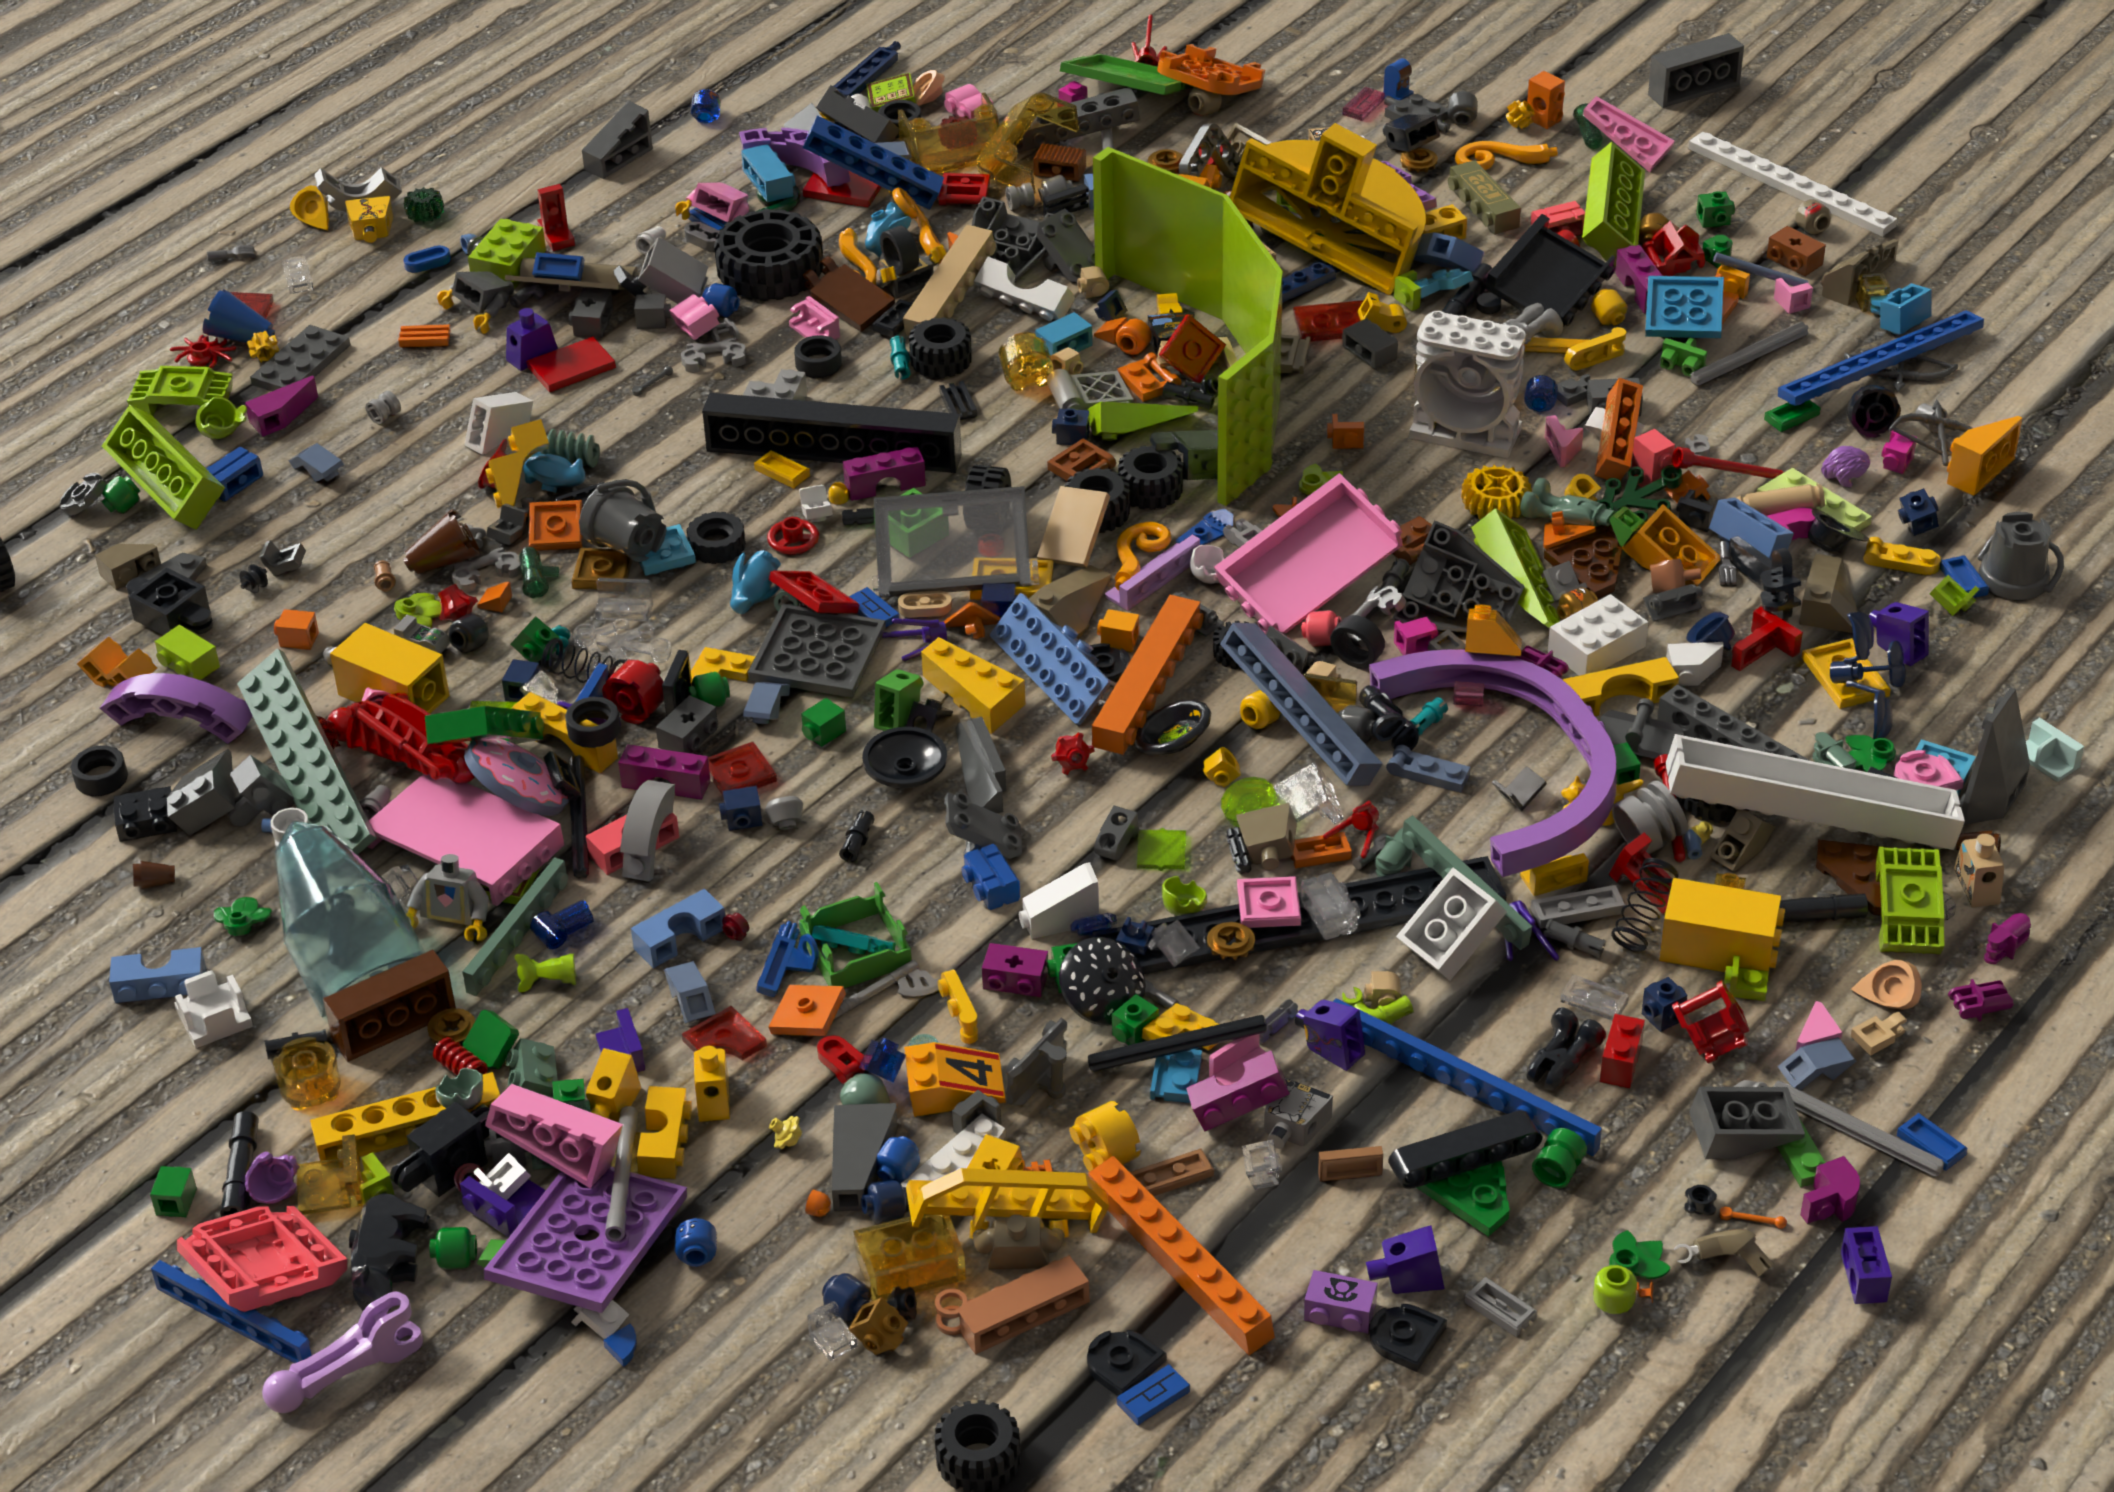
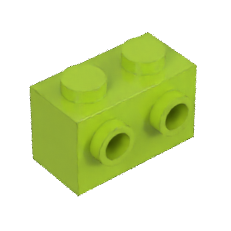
M178 625L155 641L156 657L160 664L174 670L178 675L202 680L220 667L216 646L181 625Z

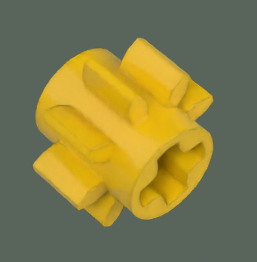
M1518 100L1507 106L1510 112L1506 114V118L1512 127L1517 128L1520 126L1523 129L1534 122L1531 117L1535 113L1527 101L1520 102Z
M267 331L253 333L252 341H247L251 358L257 356L260 363L270 360L275 353L279 352L276 336L270 337Z

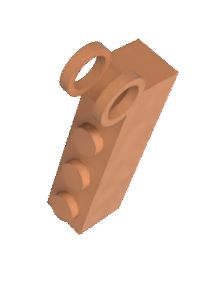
M1068 1255L1060 1260L1052 1261L1031 1273L1023 1274L1018 1279L1005 1285L997 1286L974 1299L968 1300L967 1296L958 1289H946L935 1298V1309L938 1313L936 1325L946 1335L961 1334L976 1355L1089 1303V1280L1071 1256ZM947 1297H957L962 1301L961 1307L952 1305L942 1308L940 1304ZM943 1317L949 1319L959 1317L960 1325L957 1327H947L942 1323Z

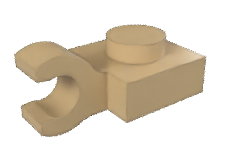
M1900 1012L1892 1014L1883 1021L1874 1016L1851 1029V1037L1871 1056L1895 1043V1038L1905 1033V1029L1901 1025L1907 1022V1019Z

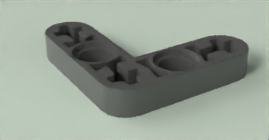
M1204 124L1200 127L1181 159L1179 173L1199 177L1210 157H1212L1226 178H1236L1241 158L1217 124ZM1199 146L1202 150L1201 157L1199 155ZM1221 146H1222V149H1223V155H1222V156H1221V154H1220V147H1221Z

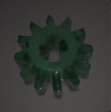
M415 188L414 192H407V196L404 197L403 204L408 219L416 223L419 221L423 223L426 221L433 222L434 218H441V214L444 212V201L440 191L434 190V188Z

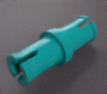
M894 336L890 339L892 350L890 359L894 365L895 377L898 379L900 373V380H904L911 374L908 364L910 355L906 350L905 338L902 337L900 342V336Z

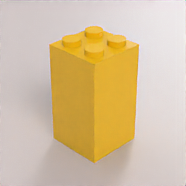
M364 623L330 653L338 695L354 702L362 701L366 688L381 690L391 694L406 693L409 701L431 714L450 696L442 654L370 624Z
M1673 878L1664 918L1659 961L1725 972L1726 966H1732L1735 955L1740 956L1739 968L1769 972V968H1776L1778 951L1773 950V947L1779 948L1782 929H1776L1777 926H1783L1785 909L1780 908L1781 896Z

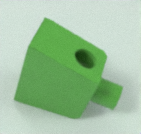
M896 669L875 683L874 728L885 731L896 727H906L913 702L920 701L921 688L924 682L919 675Z

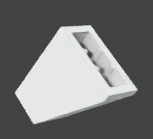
M517 392L473 398L464 445L482 455L487 454L500 445L504 439H508V436H511V427L530 422L534 401Z
M1090 862L1084 863L1023 898V911H1019V919L1022 928H1027L1031 939L1099 924L1098 880Z

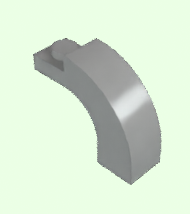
M382 167L369 180L360 184L343 183L321 168L315 173L317 188L321 193L327 195L329 205L346 213V200L390 196L392 202L402 193L399 179Z
M647 780L635 793L626 816L621 839L620 852L624 853L622 877L651 881L653 879L657 837L664 819L673 812L675 784Z

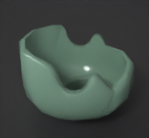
M462 1068L456 1078H449L448 1075H445L440 1085L435 1088L436 1100L445 1108L457 1102L466 1110L473 1109L482 1100L483 1074L475 1069Z
M871 1074L855 1075L845 1082L840 1092L842 1105L890 1103V1098L883 1081Z

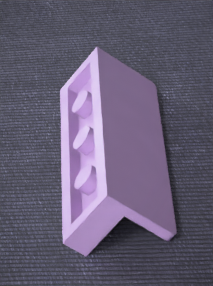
M1192 534L1181 543L1174 544L1140 568L1141 571L1121 584L1119 590L1113 587L1106 592L1105 597L1129 611L1190 567L1193 549L1200 545V539Z

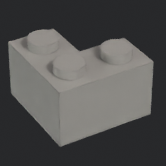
M781 369L774 384L750 381L743 395L805 401L807 398L805 372L791 369Z

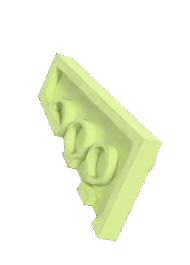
M1791 468L1758 488L1757 492L1807 484L1816 486L1817 482ZM1823 487L1825 506L1821 509L1820 507L1815 509L1829 514L1840 523L1859 532L1871 525V515Z

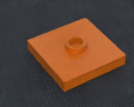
M582 500L530 503V551L582 548V535L579 528V518L583 508Z
M789 985L768 1026L771 1034L826 1036L846 995L844 987Z

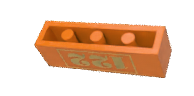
M1619 378L1608 393L1594 476L1606 480L1617 478L1621 481L1629 470L1643 385Z

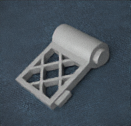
M1057 369L1052 371L1046 380L1060 409L1086 410L1099 402L1133 403V398L1118 371L1070 375L1065 369ZM1114 380L1115 383L1112 385L1104 381ZM1080 383H1088L1091 384V386L1088 387ZM1099 387L1101 389L1106 390L1107 392L1104 393L1096 390V388ZM1114 393L1122 397L1117 398L1111 395ZM1089 396H1093V397L1098 398V399H1096V400H1089L1088 397H1089Z

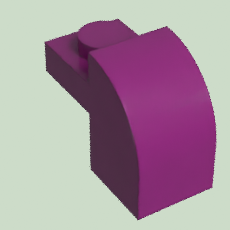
M1845 1156L1818 1165L1813 1186L1815 1190L1804 1194L1800 1216L1809 1224L1819 1219L1824 1220L1835 1213L1839 1220L1843 1222L1850 1218L1856 1209L1860 1187L1859 1175Z

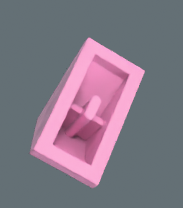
M1815 1002L1797 1041L1796 1051L1800 1047L1837 1037L1841 1039L1842 1031L1821 1002Z

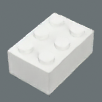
M1610 594L1551 626L1548 653L1552 650L1554 657L1566 662L1569 668L1579 676L1603 671L1646 647L1648 621Z
M1452 868L1396 937L1411 951L1451 981L1507 911L1489 894L1455 868Z

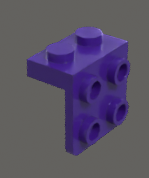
M470 1176L460 1183L463 1197L462 1203L465 1209L507 1237H510L546 1191L528 1179L516 1192L505 1200Z

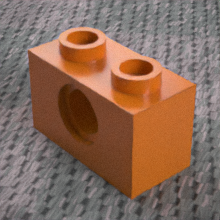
M1542 71L1529 79L1527 102L1535 113L1531 117L1534 121L1533 123L1548 129L1562 121L1565 81L1546 71Z

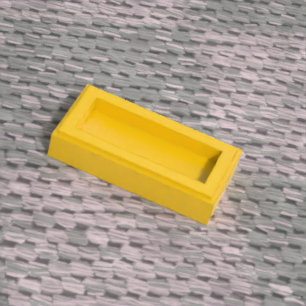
M769 451L754 463L756 471L793 489L810 477L809 468L774 451Z

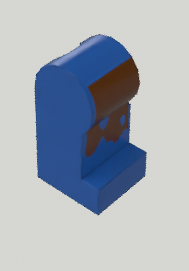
M1398 59L1385 68L1384 100L1388 95L1396 100H1403L1414 94V91L1409 89V76L1412 74V67L1406 59Z

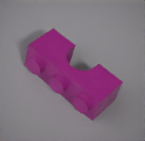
M1640 245L1617 249L1615 274L1624 287L1634 285V301L1645 314L1647 310L1648 276H1662V274Z
M918 447L904 448L903 450L843 461L844 483L849 490L851 501L876 496V485L886 477L896 478L901 491L926 486L925 463Z
M627 744L618 762L622 788L638 790L647 780L654 781L655 777H661L668 780L671 784H675V796L702 800L711 782L708 756Z
M1272 1050L1243 1062L1245 1068L1244 1075L1240 1080L1231 1085H1220L1214 1075L1186 1088L1192 1110L1204 1132L1290 1094L1284 1074Z

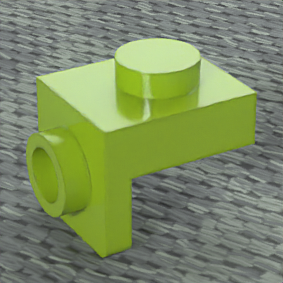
M1414 270L1395 277L1394 298L1411 311L1420 308L1421 287L1414 283L1417 280V272Z
M1947 575L1929 594L1954 616L1960 609L1965 612L1976 601L1973 596L1980 589L1975 586L1967 593L1955 580Z

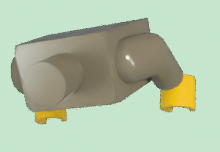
M1017 1214L1011 1217L994 1218L991 1228H989L990 1221H985L981 1229H974L973 1220L970 1221L969 1238L973 1239L975 1248L979 1253H988V1269H1040L1049 1264V1253L1057 1252L1061 1248L1064 1238L1069 1237L1067 1219L1049 1220V1228L1044 1227L1039 1217H1023Z

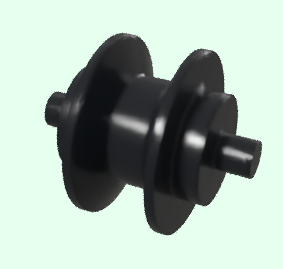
M255 564L249 565L248 571L242 570L239 574L240 587L254 594L258 593L259 586L266 587L268 585L267 570Z

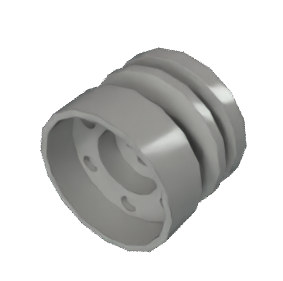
M1658 780L1649 783L1647 788L1639 789L1637 798L1630 795L1612 806L1614 821L1627 844L1644 832L1652 840L1646 851L1649 855L1662 847V839L1666 842H1671L1675 840L1676 836H1681L1688 830L1687 820L1680 804L1674 795L1670 794V790Z

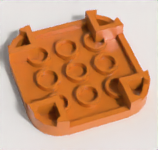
M1193 44L1186 45L1185 54L1176 55L1165 50L1161 51L1157 71L1166 77L1222 95H1237L1260 89L1265 75V69H1260L1261 64L1252 62L1241 67L1215 58L1216 48L1208 47V49H1201Z

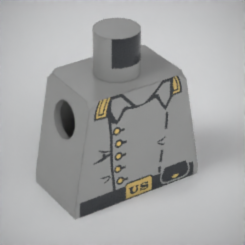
M1285 1078L1290 1094L1267 1104L1264 1113V1130L1269 1134L1267 1138L1269 1144L1278 1149L1283 1148L1287 1141L1299 1146L1306 1145L1332 1118L1333 1095Z

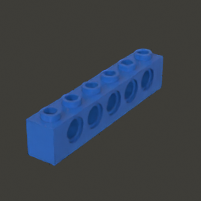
M818 115L802 147L890 191L902 188L916 204L929 210L935 202L944 177Z

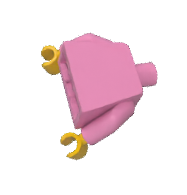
M721 182L698 183L697 187L686 198V202L681 201L675 205L676 216L682 214V220L689 219L690 207L692 206L726 222H731L735 217L746 215L749 212L748 195Z

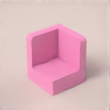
M1782 278L1776 279L1774 299L1788 314L1805 310L1811 306L1813 287L1809 283L1790 287Z

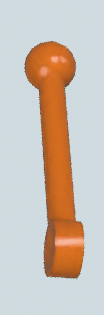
M1722 1207L1719 1212V1217L1722 1220L1737 1218L1773 1224L1779 1229H1783L1787 1225V1220L1783 1216L1770 1218L1734 1212L1730 1207Z

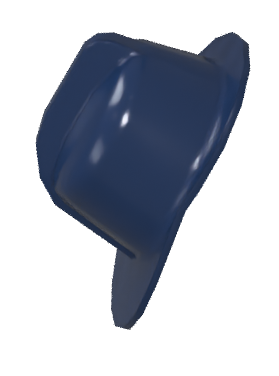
M1714 612L1699 620L1689 630L1686 639L1690 643L1723 642V649L1730 651L1732 648L1729 642L1733 639L1735 631L1728 620V615L1722 612Z

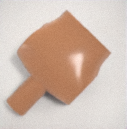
M1681 559L1666 560L1650 565L1653 593H1661L1685 586V581L1701 579V569L1684 570Z

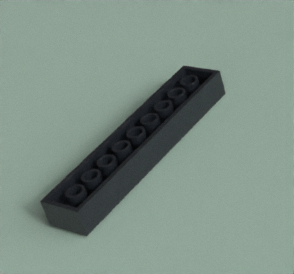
M710 392L702 410L707 452L764 456L769 451H774L788 459L843 463V461L854 458H863L879 453L918 447L925 463V471L947 473L957 472L962 456L960 414Z

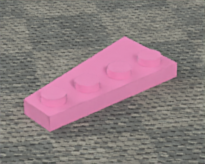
M1597 96L1584 108L1583 116L1648 172L1654 169L1674 145L1675 141Z

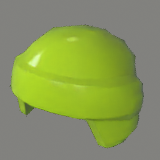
M215 396L207 403L201 405L197 411V429L203 436L210 439L225 438L231 435L242 422L246 421L244 415L247 412L246 405H241L236 409L235 405L228 399Z

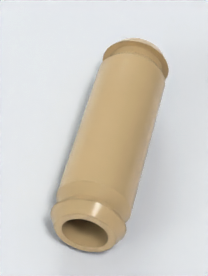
M1818 483L1816 486L1807 484L1749 493L1744 497L1740 495L1737 497V499L1765 516L1801 507L1810 509L1820 507L1821 509L1825 506L1823 487Z

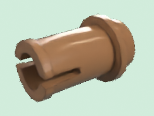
M382 560L374 565L376 573L374 582L379 590L386 592L395 586L396 579L391 573L390 563Z

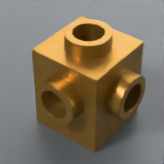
M881 1297L862 1305L848 1330L862 1342L867 1350L877 1355L887 1350L893 1351L902 1343L904 1339L902 1334L908 1322L899 1314L896 1308L890 1306Z

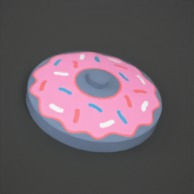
M500 738L472 740L464 752L465 762L472 774L494 794L518 808L539 815L553 816L561 813L570 800L569 795L565 796L562 794L561 789L557 790L554 788L546 763L530 751L512 742Z

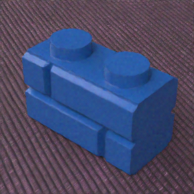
M238 447L206 468L225 487L218 498L224 502L264 475L259 456L252 452L249 453L248 450L242 447Z
M991 844L982 847L981 850L976 849L965 853L964 866L961 867L962 875L966 883L971 882L973 884V891L978 901L983 900L990 910L1002 907L1004 903L1008 905L1019 901L1020 881L996 845Z

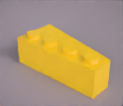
M940 637L921 651L923 677L943 694H949L958 707L963 706L967 709L972 719L983 717L990 734L995 732L1026 705L1024 679Z

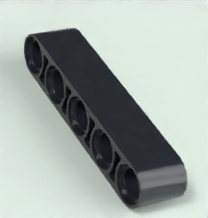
M1520 1110L1400 1147L1391 1153L1388 1163L1401 1185L1406 1189H1412L1528 1153L1541 1144L1543 1137L1526 1111Z

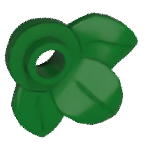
M1850 735L1845 737L1846 743L1852 749L1848 753L1857 760L1855 769L1863 767L1864 772H1868L1871 766L1882 771L1885 769L1886 763L1893 761L1896 756L1894 744L1886 738L1873 739L1867 735Z
M242 897L235 900L231 907H218L215 909L214 919L216 922L223 923L224 928L228 930L230 935L241 936L251 931L253 923L267 920L272 914V909L258 908L257 899Z
M1628 1230L1614 1238L1612 1242L1614 1253L1609 1258V1266L1619 1265L1625 1267L1634 1276L1645 1279L1661 1278L1670 1271L1671 1267L1660 1260L1663 1250L1662 1241L1636 1242L1635 1237Z

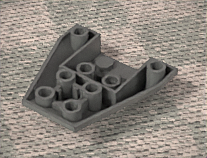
M982 197L973 214L972 226L993 231L996 250L990 257L1008 264L1015 274V282L1047 252L1037 238L1039 221L1008 214L1005 202ZM1047 213L1043 221L1054 214Z
M1434 520L1403 593L1406 604L1401 611H1395L1392 619L1406 623L1427 617L1431 623L1433 622L1436 625L1438 631L1449 629L1451 632L1466 633L1469 609H1475V605H1489L1491 610H1497L1509 624L1524 585L1462 532Z
M2011 687L2004 697L2000 696L1997 699L1993 713H1987L1982 724L1984 733L1978 745L1975 764L1966 794H1963L1960 800L1959 807H1961L1964 816V825L2004 818L2026 785L2030 761L2016 689Z

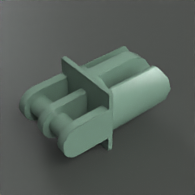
M1819 732L1815 735V752L1812 755L1815 762L1855 770L1857 760L1843 749V740L1836 742L1825 732Z
M1403 828L1393 838L1386 835L1385 847L1376 856L1375 860L1378 877L1400 873L1404 866L1411 867L1412 849H1409L1402 840Z

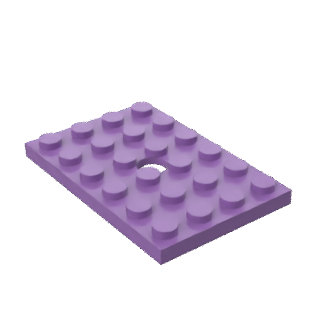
M610 1167L591 1188L561 1171L485 1267L484 1280L603 1313L687 1198V1187L630 1172L625 1235L620 1241H611L606 1238L605 1229L607 1214L610 1210L615 1167ZM590 1230L599 1233V1236L591 1241H582L575 1237V1235H585Z

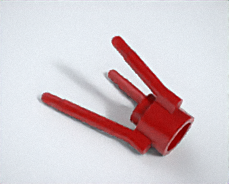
M1150 14L1147 22L1145 47L1138 52L1136 43L1132 42L1131 45L1135 62L1158 66L1160 53L1163 50L1166 51L1167 46H1164L1158 55L1154 48L1150 46L1153 15Z
M1367 801L1365 804L1354 808L1353 814L1347 820L1326 832L1323 838L1328 839L1352 824L1358 830H1368L1369 832L1361 853V858L1365 859L1374 834L1379 829V826L1376 824L1379 819L1377 808L1372 805L1371 801Z

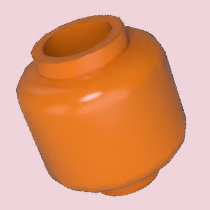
M1136 318L1125 322L1116 333L1117 346L1121 351L1129 355H1137L1142 352L1152 339V332L1147 323Z

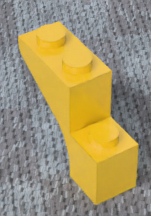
M541 419L511 427V436H508L511 450H516L517 452L489 460V468L485 469L489 484L494 483L497 493L493 494L497 509L501 508L504 504L515 506L524 464L531 456L549 447Z

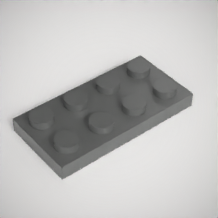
M308 325L250 376L251 384L274 391L312 375L316 377L351 345L350 339L347 336Z

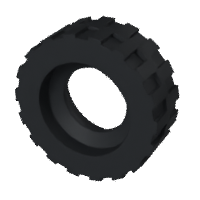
M716 511L704 513L694 518L688 524L689 527L686 530L687 539L696 560L711 564L726 563L740 556L742 551L745 550L744 524L734 514ZM723 534L729 536L719 541H708L704 539L710 535Z

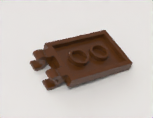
M829 256L820 261L825 266L822 269L824 276L821 279L811 269L803 274V277L808 280L804 285L810 290V296L860 332L874 323L895 304V298L846 264L839 268Z

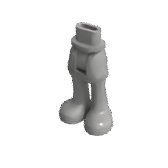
M1539 303L1527 306L1516 319H1509L1503 323L1509 326L1515 325L1524 330L1526 333L1524 344L1531 341V338L1540 331L1547 338H1556L1563 331V322L1558 313L1552 308L1544 312L1543 305Z

